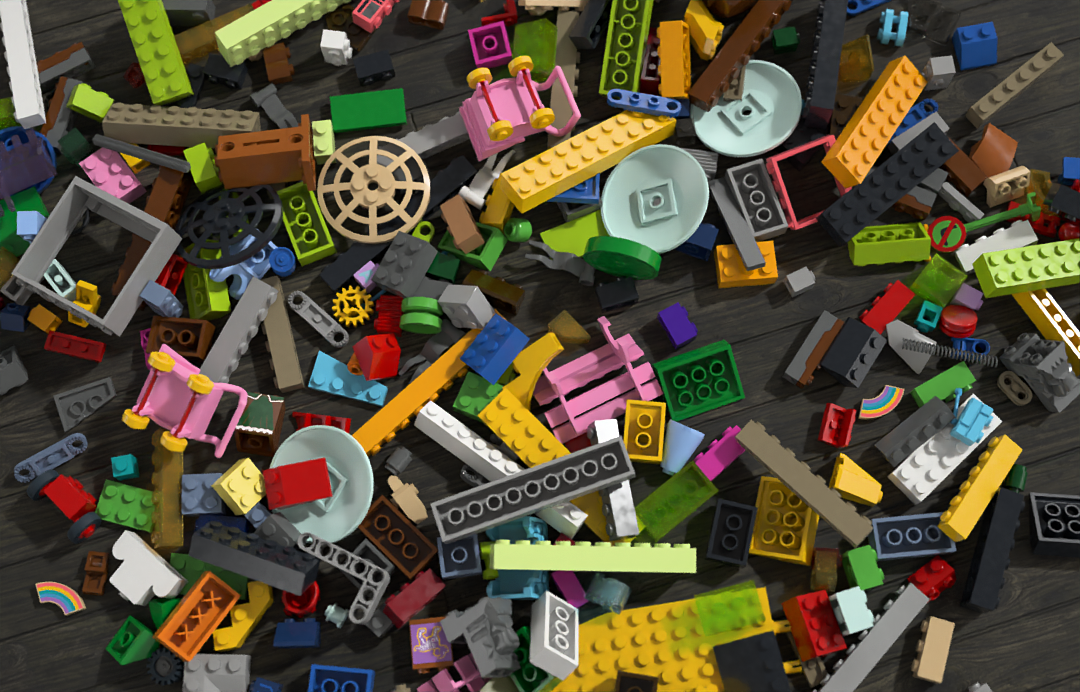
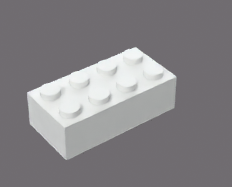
M546 590L532 604L530 662L551 675L564 680L578 667V609Z

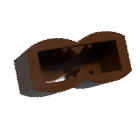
M412 0L408 21L434 29H444L449 5L443 0Z
M283 42L262 49L270 84L275 85L293 81L292 75H295L293 64H289L288 60L291 58L289 47L286 48Z

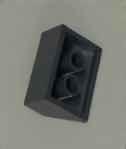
M848 317L819 365L844 387L859 388L887 340L875 329Z

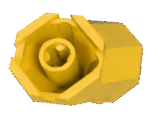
M690 0L684 16L685 23L689 25L690 42L701 59L713 60L724 26L713 19L702 0Z

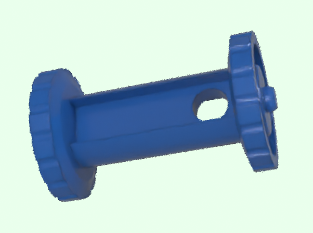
M278 247L271 252L269 263L275 274L286 277L295 271L296 260L290 249Z

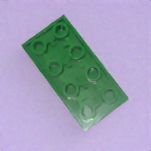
M403 88L330 96L334 133L407 125Z

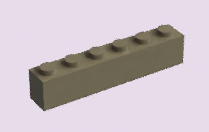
M1052 42L1049 43L971 106L965 117L977 129L980 128L1055 67L1064 54Z
M278 276L261 279V281L279 291L276 301L268 309L264 323H261L263 333L267 334L268 341H265L267 351L271 352L272 359H269L270 366L276 373V377H273L276 389L279 388L282 393L305 388L281 281Z

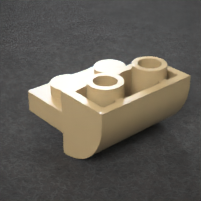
M1019 166L986 178L983 185L987 188L986 203L989 207L1024 196L1025 187H1028L1030 183V171L1025 166Z

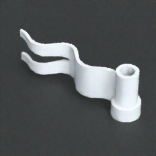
M512 149L507 153L493 171L492 168L498 153L490 156L484 167L475 175L470 186L464 185L458 193L463 200L481 210L486 203V200L483 198L493 184L494 179H498L515 151Z

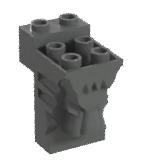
M1023 333L999 357L1008 371L1014 372L1017 376H1023L1049 412L1060 413L1080 394V379L1076 378L1075 373L1072 371L1071 363H1067L1068 356L1065 352L1064 341L1042 340L1036 333Z
M484 597L478 601L476 606L470 607L464 612L450 611L446 614L447 617L440 621L449 643L469 645L482 678L508 677L521 668L519 659L514 653L520 644L519 638L512 628L513 621L510 617L512 615L511 599Z

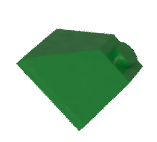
M130 615L105 649L120 664L125 665L151 657V654L159 648L160 642L153 638L155 632Z

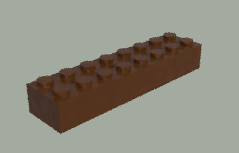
M160 165L158 177L154 179L152 184L153 190L151 195H148L144 212L168 224L175 230L194 181L191 170L188 173H184ZM134 233L132 235V244L126 250L125 262L119 268L117 282H114L112 286V295L115 298L118 297L152 244ZM144 300L138 307V310L144 311L147 304Z

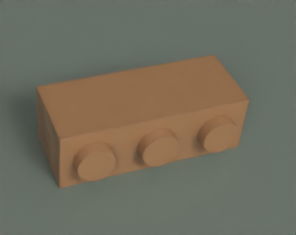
M459 194L440 205L443 212L441 217L446 224L448 223L447 230L452 237L454 236L455 239L452 241L458 250L462 249L465 254H468L485 243L467 203Z

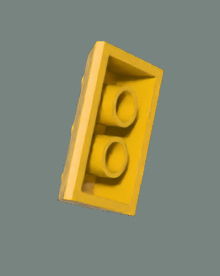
M500 173L498 179H494L492 196L488 195L486 200L487 209L481 213L479 222L499 228L504 234V226L510 219L515 205L500 189Z

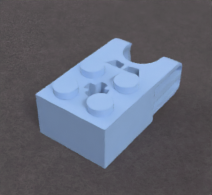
M249 234L240 242L229 246L230 256L246 249L258 239ZM270 241L260 252L239 264L221 269H211L209 277L215 282H222L229 275L233 274L234 280L229 288V293L234 299L239 300L253 276L261 280L271 267L269 256L278 247Z

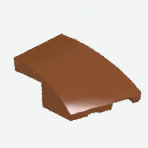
M988 123L984 126L982 139L971 147L969 158L987 177H991L1009 170L1018 142L991 123Z

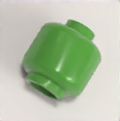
M510 218L504 226V234L511 242L524 243L529 240L532 234V226L527 219Z

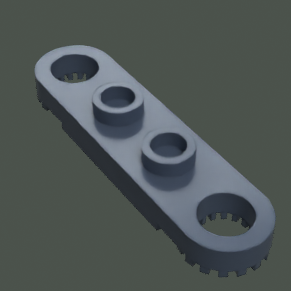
M74 433L18 463L14 468L15 479L24 483L26 481L29 482L43 472L61 465L79 453H83L88 445L86 437L83 434ZM76 439L83 441L79 447H74L72 442L76 441ZM23 468L30 470L27 475H20L19 471Z

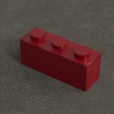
M430 568L425 573L423 571L419 572L414 577L415 581L413 583H406L399 590L400 593L397 596L393 594L385 601L386 606L383 612L398 629L440 595L446 587Z

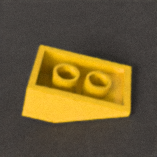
M627 399L623 442L631 462L661 463L666 403Z

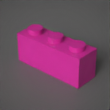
M737 425L733 429L731 427L727 428L722 433L724 437L719 442L714 440L708 446L710 450L707 453L703 454L701 452L694 459L696 462L693 465L694 470L708 484L745 451L735 441V436L741 431Z

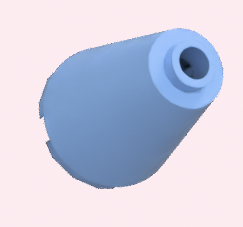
M670 419L667 424L662 461L660 463V466L663 467L662 472L672 476L674 473L678 474L704 439L705 434Z

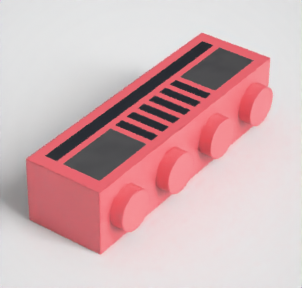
M362 0L352 12L353 23L372 33L375 28L381 25L385 15L388 16L393 5L400 0Z

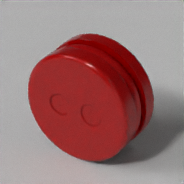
M950 305L941 312L939 328L948 336L967 338L975 332L978 317L968 307Z

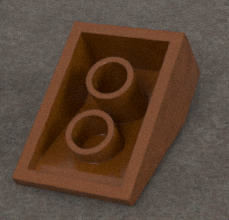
M153 316L146 353L159 352L161 346L166 344L188 362L204 363L211 351L215 326L207 320Z

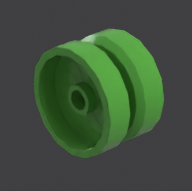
M427 297L404 298L401 310L405 314L400 317L399 327L405 331L418 334L440 333L443 321L439 317L443 315V310L437 302L438 300Z

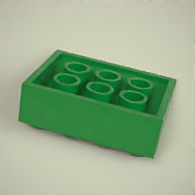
M35 186L0 201V263L24 254L30 246L29 241H25L17 235V211H38L47 219L50 216Z
M725 340L652 364L656 379L663 392L662 396L671 420L675 422L745 398L731 345Z

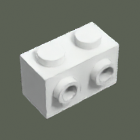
M323 30L320 47L325 62L337 66L347 65L348 58L351 59L352 48H350V40L347 39L346 33Z

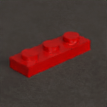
M51 330L44 349L99 363L102 361L106 344L103 342Z

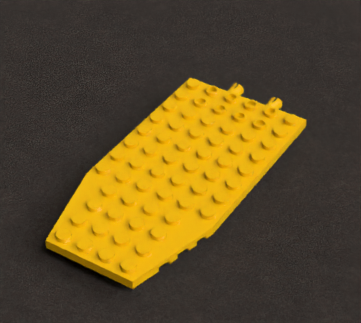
M766 587L605 613L578 625V667L551 692H614L617 671L659 677L657 692H695L698 685L712 692H725L713 647L774 630L775 636L777 633L791 632V626L785 627V625L790 624L787 620L776 622L772 620ZM800 659L783 662L786 674L802 672L801 667H792L801 665Z

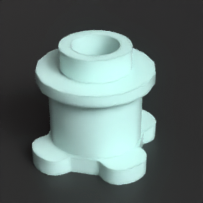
M337 603L333 606L330 604L324 614L327 616L326 621L330 620L337 624L336 627L341 628L350 610L338 607Z

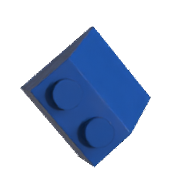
M993 22L956 29L952 36V42L960 70L995 65L997 63V35Z

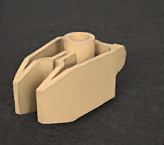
M397 476L389 477L387 483H389L388 485H390L394 492L391 495L393 498L390 501L396 509L400 507L409 519L417 524L421 523L428 516L425 506L417 496L419 492L413 484L408 485V483L403 485Z

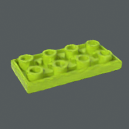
M601 209L540 233L543 243L547 244L551 249L558 252L573 253L580 258L583 257L589 238L610 236L603 224Z

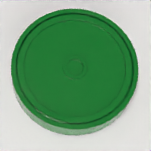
M612 236L589 238L583 254V259L590 266L618 277L627 276L628 278L632 276L634 280H649L657 277L661 264V256L653 249L635 241Z

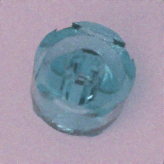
M596 572L586 592L585 599L594 604L601 605V608L606 611L620 615L632 589H629L630 587L612 577L604 578L605 574Z

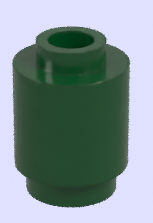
M1013 464L1006 475L1004 488L1017 493L1024 492L1028 475L1026 472L1027 468L1019 464Z

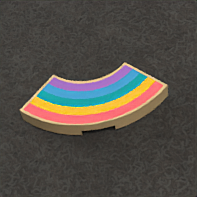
M885 385L879 396L873 399H862L858 419L869 420L886 415L898 405L905 389Z
M57 582L35 584L40 603H55L62 608L65 615L86 609L79 594L64 584Z

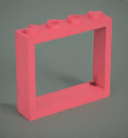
M834 135L821 137L766 159L767 171L772 175L773 188L775 192H778L780 206L784 210L788 228L790 227L791 230H798L818 222L816 218L823 211L796 221L777 161L822 144L827 154L836 141ZM835 178L840 196L842 197L849 190H851L852 187L845 189L843 185Z

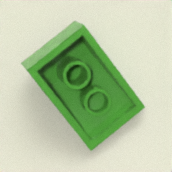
M476 222L485 243L465 254L462 249L458 250L452 241L455 239L454 236L452 237L448 230L446 231L438 245V249L446 251L448 254H453L458 259L477 268L490 272L508 241L499 228Z

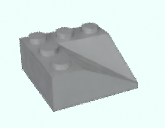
M196 654L190 662H185L183 692H249L251 656Z

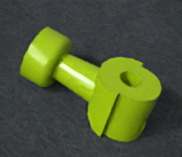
M495 541L479 542L480 559H484L486 570L483 571V579L486 580L499 577L498 569H490V544H495Z

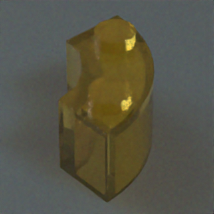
M1030 169V183L1028 187H1025L1026 195L1035 192V204L1037 207L1040 206L1041 212L1058 217L1062 212L1059 214L1053 213L1048 210L1049 206L1043 204L1052 186L1050 172Z

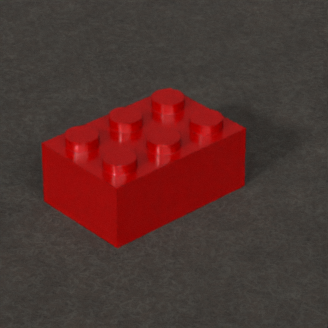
M826 590L796 596L781 603L787 621L790 623L789 626H791V632L802 662L830 655L847 648Z

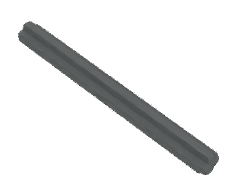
M96 134L92 139L94 145L184 173H188L191 169L190 163L109 137Z

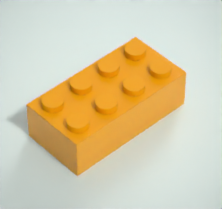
M682 20L660 22V27L657 28V37L660 39V46H658L657 51L658 57H661V65H658V74L661 76V84L658 87L659 94L662 97L671 99H688V92L691 90L689 25Z

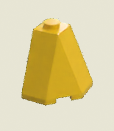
M840 453L836 457L829 489L834 488L840 493L841 498L871 507L875 506L877 502L880 503L883 492L880 491L882 485L845 454Z

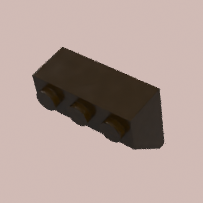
M472 269L462 285L478 286L491 306L516 316L525 298V290H523L522 286L514 283L513 285L508 284L501 277L496 276L493 278L481 269H478V271Z

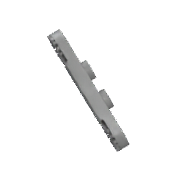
M294 291L289 295L288 303L290 307L333 346L341 348L348 343L349 335L347 331L302 291ZM300 296L303 298V302L301 305L293 304V299ZM337 333L344 334L342 342L334 341V336Z

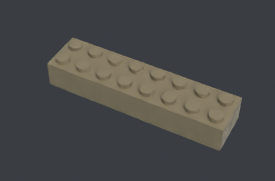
M115 103L111 105L102 121L105 137L134 144L194 147L205 143L207 148H215V144H218V136L261 131L259 112L249 110L234 111L232 109L216 110L214 108L198 109L196 107L179 108L178 106L161 107L160 105L144 106L141 104Z

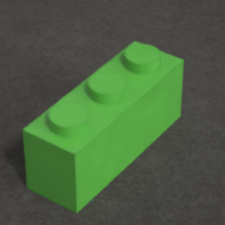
M962 361L914 388L910 394L919 408L935 396L942 401L945 400L947 403L956 398V388H961L963 394L973 388L971 385L976 379L965 362Z

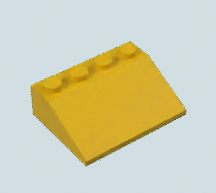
M761 476L755 506L758 508L749 554L810 566L819 515L779 479Z

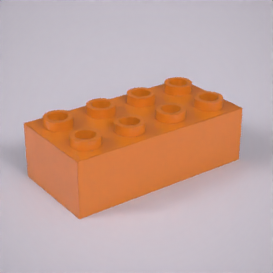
M204 571L153 635V638L184 662H190L241 595L211 571Z

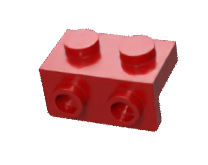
M826 403L818 441L836 448L847 447L851 440L856 410L845 409L833 403Z
M939 555L908 578L909 584L912 583L930 599L928 602L935 600L943 590L952 587L956 581L955 570Z

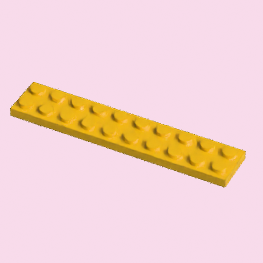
M506 387L477 415L529 468L571 454ZM598 491L569 501L588 515L584 523L603 542H611V546L615 547V543H630L634 539L610 541V537L606 533V517L602 512V497ZM637 520L640 533L645 527Z

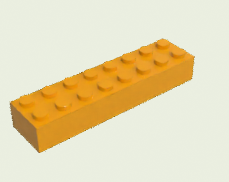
M905 55L888 63L822 160L824 166L845 189L861 184L927 84V80Z

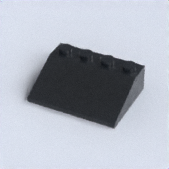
M1029 493V535L1032 554L1080 558V496Z
M774 630L713 647L725 692H791Z

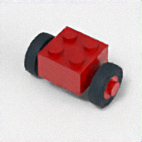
M50 469L35 478L27 488L26 493L32 500L39 501L48 496L69 519L74 521V524L67 532V537L74 544H78L90 537L101 524V518L95 513L97 508L95 502L97 500L89 492L87 493L83 490L84 486L71 476L59 475L55 470Z

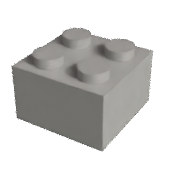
M448 284L437 301L442 307L443 312L450 318L452 324L458 328L483 329L495 313L478 286Z

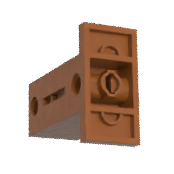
M309 114L301 115V123H298V127L218 136V144H215L217 156L214 157L216 167L220 169L218 172L219 180L224 183L225 189L302 180L303 184H307L308 191L316 190L313 132Z

